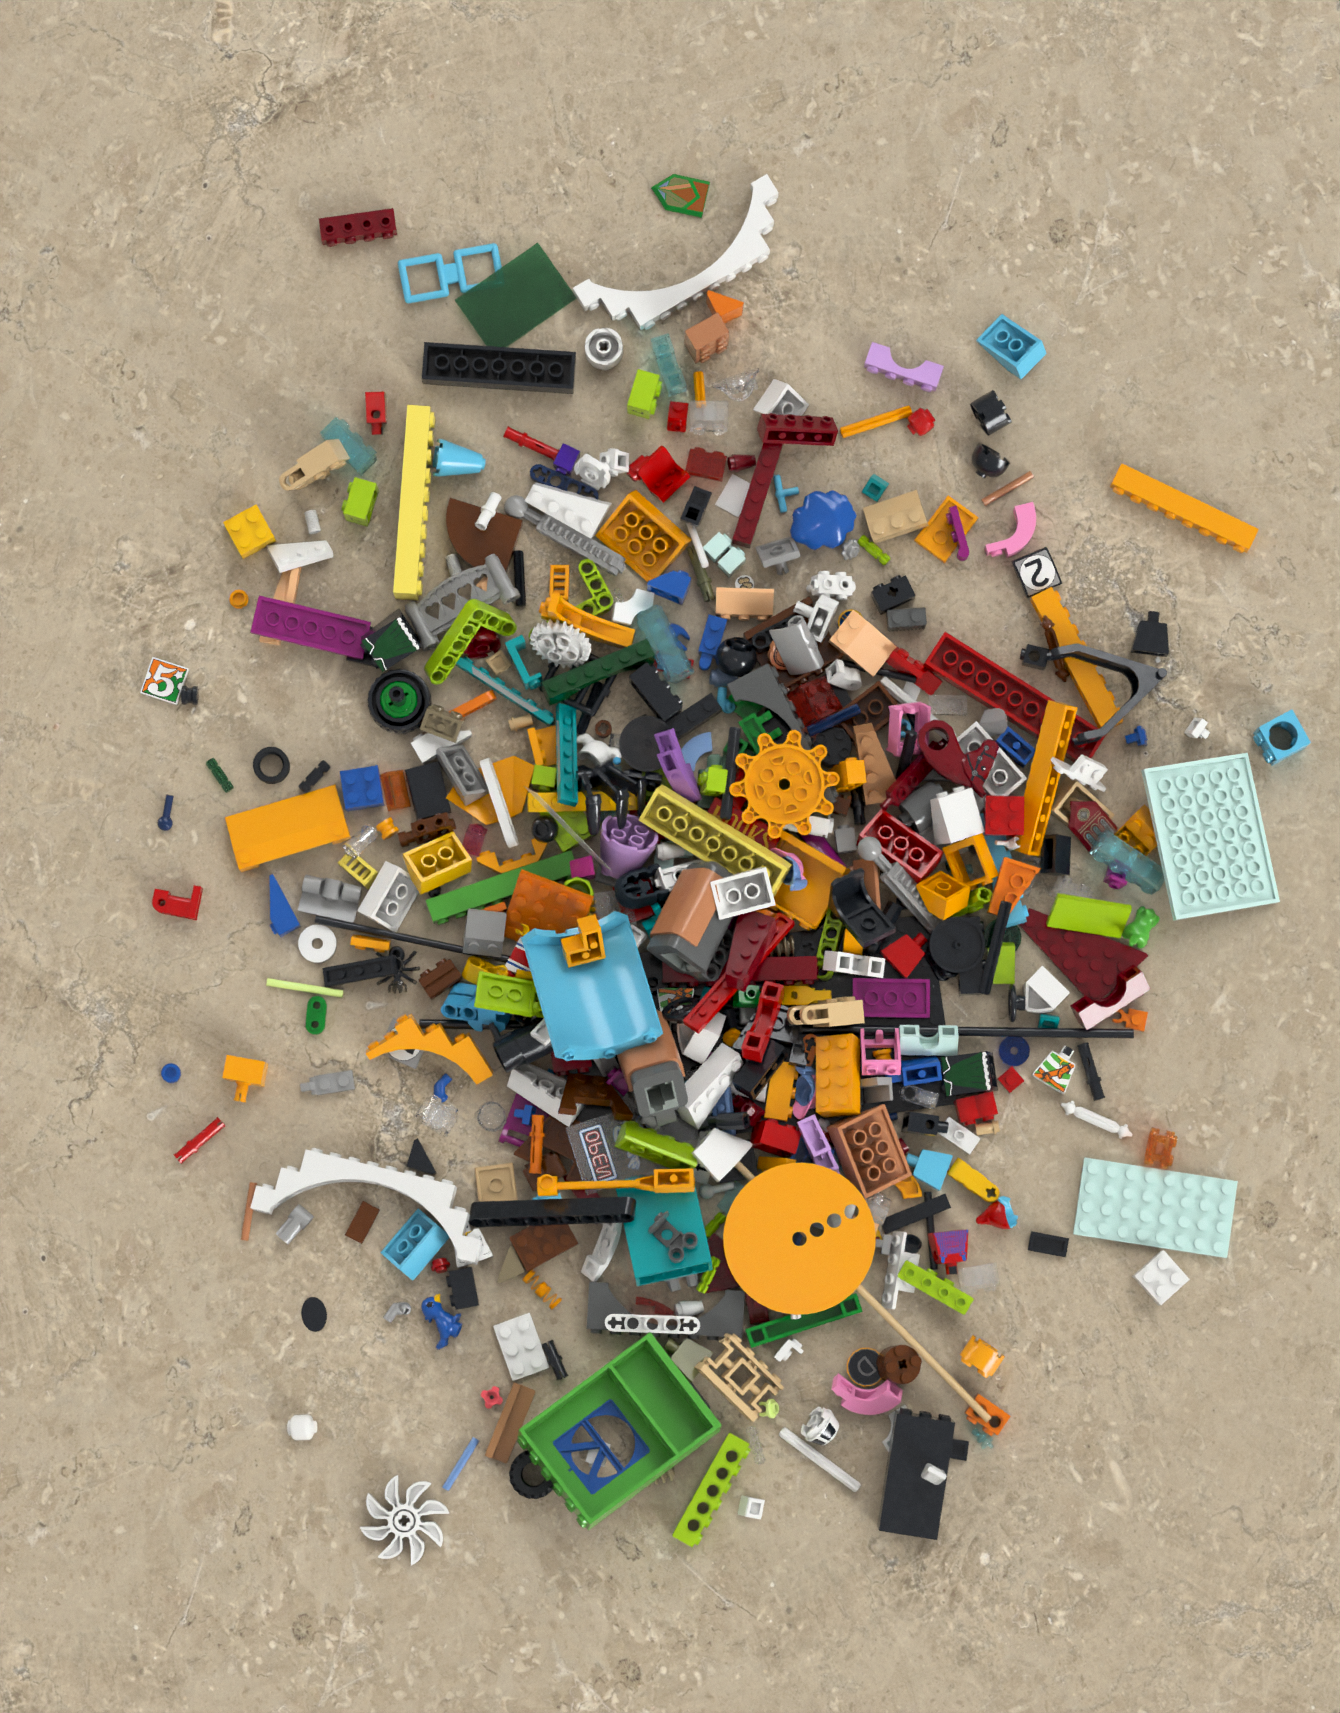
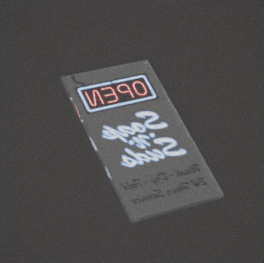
M637 1106L628 1107L633 1113L631 1121L639 1123L641 1115L638 1112ZM675 1110L677 1121L660 1126L657 1134L672 1136L675 1138V1141L689 1143L696 1149L701 1144L698 1129L684 1121L678 1110ZM613 1112L566 1127L582 1181L635 1180L653 1174L654 1169L668 1168L614 1147L621 1125L626 1121L615 1120ZM639 1124V1126L642 1127V1128H645V1129H646V1128H651V1127H648V1126H646V1125H644V1124H643V1125H640V1124ZM585 1189V1193L589 1195L605 1189Z

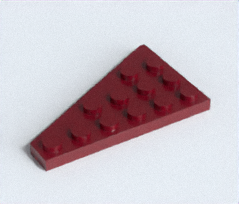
M1031 908L1028 909L1029 916L1026 917L1027 922L1018 924L1083 996L1086 995L1094 1000L1102 999L1117 985L1119 973L1133 964L1137 967L1149 956L1145 952L1101 935L1047 927L1046 922L1049 915Z

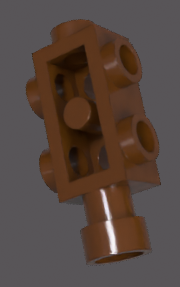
M447 812L438 813L433 817L418 819L414 823H410L412 831H403L397 834L400 845L403 848L409 846V843L417 842L418 845L425 844L456 829V824L453 818L450 819ZM429 835L428 838L423 839V836Z

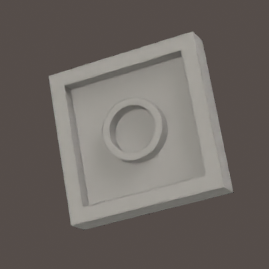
M791 537L755 547L763 567L775 565L778 575H783L782 569L785 574L789 572L786 561L800 557L799 549Z

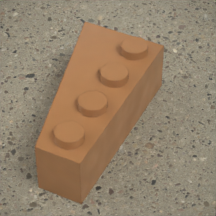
M872 723L853 726L857 760H864L867 783L861 785L863 799L866 805L881 803L886 799V790L896 779Z

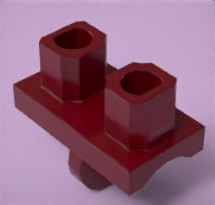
M738 1094L732 1100L733 1111L747 1112L752 1127L757 1122H760L761 1116L766 1113L748 1097H741Z

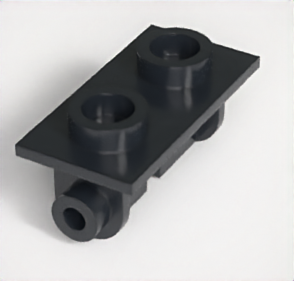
M624 770V774L636 782L643 777L642 771ZM658 772L645 773L648 782L647 791L653 792L661 785L663 775H659Z

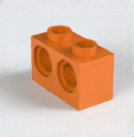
M977 1393L974 1400L991 1417L997 1416L1000 1421L999 1425L991 1427L989 1421L986 1423L980 1416H976L970 1406L964 1412L968 1415L966 1419L974 1425L978 1422L984 1426L982 1430L990 1436L993 1433L998 1436L1011 1416Z

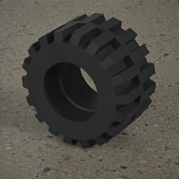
M527 1450L519 1454L512 1462L509 1471L510 1483L519 1495L528 1499H539L548 1495L554 1486L550 1480L546 1481L545 1479L537 1486H531L524 1481L522 1476L523 1469L527 1464L532 1463L529 1458V1451Z

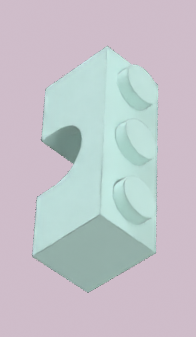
M900 1025L899 1027L901 1055L955 1056L958 1054V1026L938 1025V1032L933 1037L922 1036L919 1032V1025Z

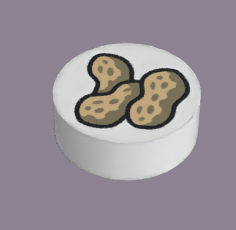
M742 575L737 578L735 588H754V581L750 576Z

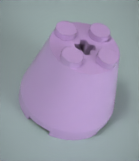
M627 814L626 825L623 829L618 828L617 817L608 816L605 818L600 829V859L610 869L600 864L602 868L601 873L618 879L629 871L642 868L656 847L658 833L640 822L639 818L634 815Z

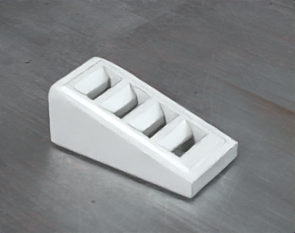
M930 1463L926 1464L921 1474L923 1479L935 1485H939L947 1477L943 1470Z

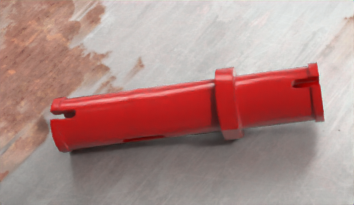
M509 426L507 427L504 438L518 443L520 447H527L555 461L559 449L527 436L528 433H521Z
M217 1117L191 1141L188 1140L187 1144L177 1153L173 1154L177 1159L182 1156L178 1159L182 1164L225 1127L224 1123L222 1122L217 1125L221 1121Z

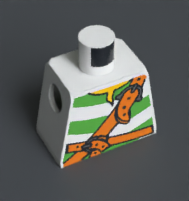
M658 988L660 1011L662 1012L667 1004L676 999L693 997L694 988ZM683 1003V1004H680V1005H688V1004H692V1003ZM674 1007L668 1011V1015L674 1011ZM670 1021L669 1027L671 1031H677V1021Z
M1064 1045L1059 1054L1051 1051L1031 1076L1063 1095L1066 1092L1076 1065L1069 1061L1074 1050Z

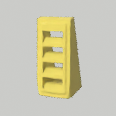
M351 849L338 862L344 870L367 890L370 889L378 875V872ZM354 857L355 860L347 866V863ZM360 862L361 864L354 871H352L354 867ZM364 868H366V870L362 873V875H361V876H358V875L361 873V871H362Z

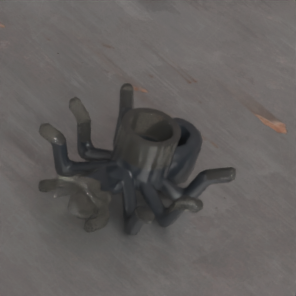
M399 946L392 947L388 955H396L398 974L387 976L376 984L380 985L394 977V980L388 986V993H391V986H393L394 994H396L397 988L399 994H401L403 986L407 993V985L403 983L400 977L402 976L413 984H417L416 980L402 972L420 970V967L405 968V965L412 960L417 952L413 951L404 961V950ZM379 952L375 953L378 957H384Z

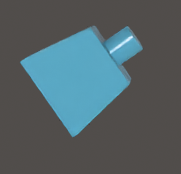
M922 1149L919 1157L908 1153L906 1160L909 1166L914 1167L912 1175L915 1178L940 1191L953 1156Z

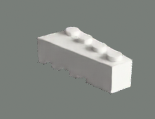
M541 483L533 484L525 499V502L589 538L594 537L612 504Z
M722 1043L685 1083L688 1102L685 1106L677 1109L684 1121L697 1129L700 1128L732 1082L735 1073L743 1066L744 1063L738 1052Z
M523 1064L511 1071L507 1087L568 1127L571 1126L585 1105L576 1103V1115L558 1114L566 1084L565 1079L532 1064Z

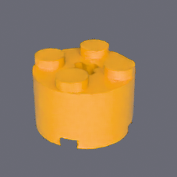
M972 1335L960 1353V1356H962L961 1361L969 1367L972 1365L977 1367V1372L986 1378L989 1375L993 1376L1005 1356L1001 1354L999 1357L998 1350L980 1338L976 1341V1336Z

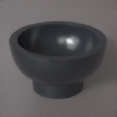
M548 815L537 817L532 823V835L537 841L542 843L553 841L558 835L556 820Z

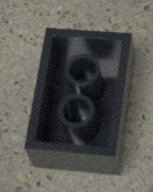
M645 663L629 675V683L654 715L667 722L682 712L683 702L677 694L673 696L665 679L662 681L659 678V671L653 664L650 666L648 663Z

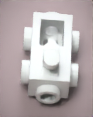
M819 571L817 575L811 577L810 585H807L806 590L809 593L812 592V596H819V598L821 595H825L829 598L836 597V600H847V597L851 596L855 591L856 585L852 581V576H846V572H836L835 575H830L829 571Z

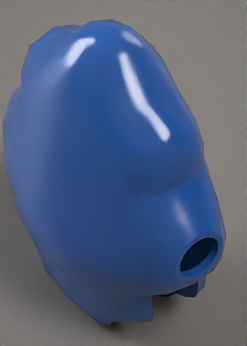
M834 490L827 493L814 491L805 496L803 506L795 509L792 514L791 538L812 550H817L821 546L833 549L843 544L846 534L854 529V521L857 516L847 496L839 494Z

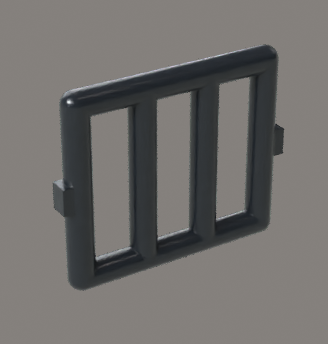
M590 653L588 660L594 661L600 657ZM551 662L548 665L549 670L543 681L554 677L560 664L556 667L555 663ZM618 674L607 677L591 708L581 703L591 685L581 689L575 699L569 697L561 702L594 717L604 698H608L611 693L610 687ZM541 683V686L539 687V690H540L541 692H543V691H542V683Z

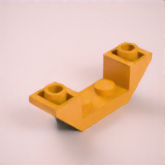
M535 838L531 839L535 851L534 855L527 853L521 855L519 860L509 859L503 861L501 866L498 864L495 852L491 853L490 850L479 853L480 857L476 859L478 864L498 874H503L540 861L549 842L542 843Z

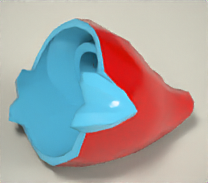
M999 1197L997 1201L990 1204L976 1218L977 1224L992 1225L1000 1229H1011L1016 1226L1018 1215L1013 1213L1009 1202L1011 1198Z

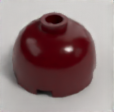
M480 626L465 649L464 654H467L472 659L489 657L487 653L492 651L495 654L501 647L498 633Z

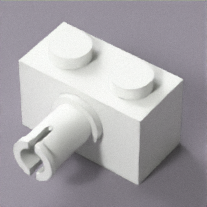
M821 595L814 608L798 601L793 612L809 618L807 626L810 632H813L816 641L822 642L827 635L839 602Z

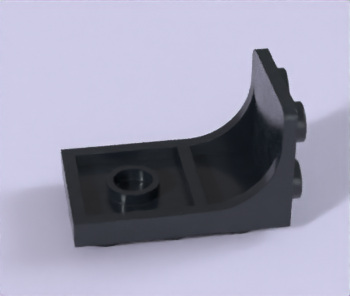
M859 868L852 870L841 878L833 880L830 886L828 907L864 949L895 933L896 927L870 898L864 884L865 871Z

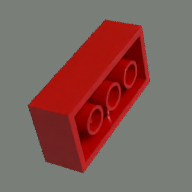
M882 809L879 810L858 836L857 846L865 837L869 836L878 839L882 847V855L891 864L898 862L917 884L928 878L941 862L943 855L942 850Z

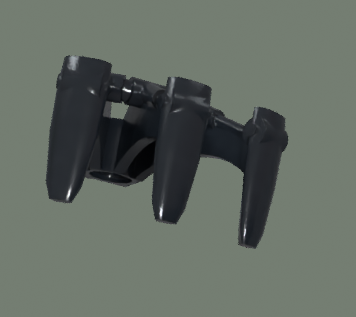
M610 760L602 765H597L593 769L585 765L577 766L578 792L581 791L586 797V817L590 835H597L602 803L601 794L593 795L591 789L602 791L615 802L619 829L625 828L629 792L637 797L638 818H640L646 804V790L648 786L646 776L636 782L626 776L624 772L614 767L613 762Z

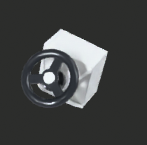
M1041 966L1023 985V995H1016L1015 985H1009L1010 1022L1016 1020V1010H1026L1032 1013H1050L1070 992Z
M693 997L676 999L663 1008V1018L668 1021H677V1035L682 1054L703 1064L720 1037L726 1016L718 1012L698 1034L683 1024V1019L698 1004L697 999ZM683 1003H692V1004H688V1005H680V1004H683ZM674 1007V1011L668 1015V1011Z

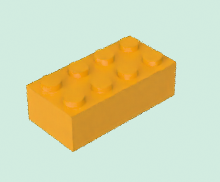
M853 1033L816 1037V1112L823 1118L860 1114V1039Z

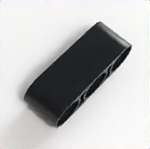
M792 615L756 633L751 642L756 653H763L770 649L773 639L769 630L788 627V621L797 615ZM757 639L764 640L765 645L758 646L756 645L755 641Z

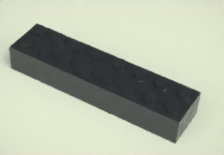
M424 342L422 383L426 385L574 394L576 352Z

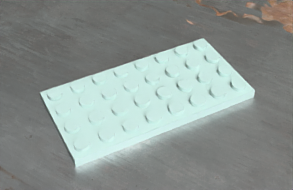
M1084 1157L1073 1234L1227 1258L1238 1181Z

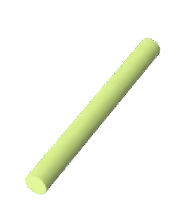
M267 978L266 986L343 998L344 990L270 978Z

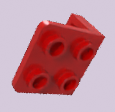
M660 446L636 469V473L650 493L663 503L690 478L688 472L676 464L664 446Z

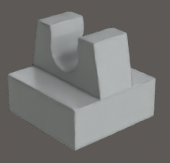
M884 1234L883 1240L876 1239L875 1247L881 1248L880 1254L889 1255L892 1235Z

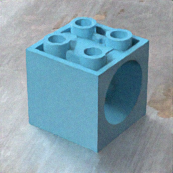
M1292 709L1263 724L1253 732L1255 735L1253 739L1258 747L1261 746L1264 751L1262 755L1267 763L1270 762L1271 766L1305 749L1311 743ZM1273 727L1287 730L1292 738L1291 748L1281 750L1273 747L1269 741V730Z

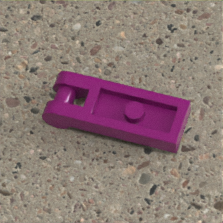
M956 505L949 507L946 519L948 525H952L951 537L953 543L957 542L959 549L957 559L965 561L969 556V548Z

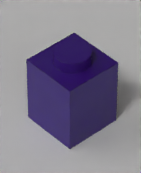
M563 443L553 463L554 468H556L555 471L566 475V473L571 475L580 457V451Z

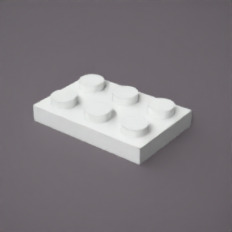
M530 1313L493 1326L512 1381L550 1368Z

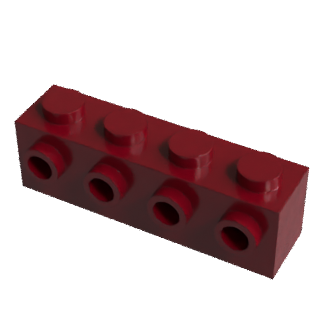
M393 208L318 218L322 244L327 247H334L338 243L344 242L345 244H354L358 240L370 242L380 237L391 239L394 235H397Z
M761 414L757 426L762 443L834 446L838 434L833 417Z

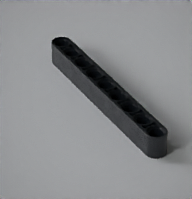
M631 1197L473 1202L468 1222L474 1227L628 1223L634 1221L637 1202Z

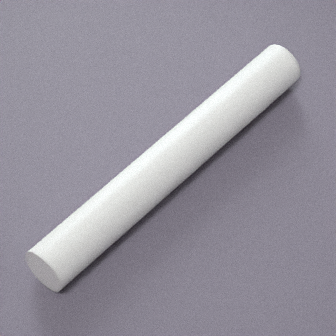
M686 523L701 566L706 568L709 566L697 530L695 526Z

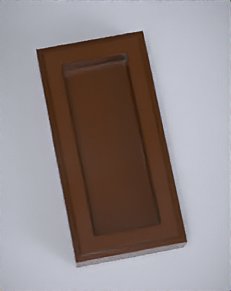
M362 1201L345 1236L363 1244L380 1209Z

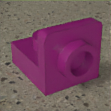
M614 1067L607 1074L609 1078L606 1083L608 1085L611 1083L625 1096L629 1089L621 1067L618 1069Z

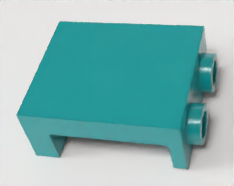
M523 635L505 642L506 650L525 689L530 688V690H534L540 687V683L543 681L541 673L529 676L518 654L519 651L527 648Z

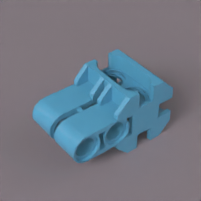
M465 983L453 985L441 1007L443 1016L450 1019L468 1021V1024L475 1031L480 1032L483 1031V1024L489 1025L492 1022L497 1026L499 1032L506 1028L513 1014L474 1007L477 985Z

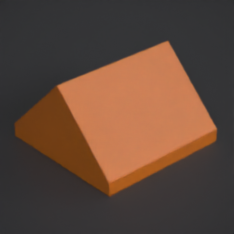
M710 290L707 291L706 303L712 315L718 312L724 323L742 315L744 302Z

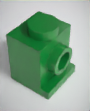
M748 985L745 992L737 990L733 995V1007L756 1008L761 993L759 986Z

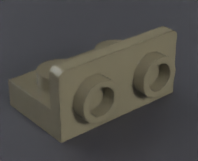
M433 704V706L430 705L426 709L420 730L456 743L466 718H463L462 714L451 711L450 713L445 711L444 707Z

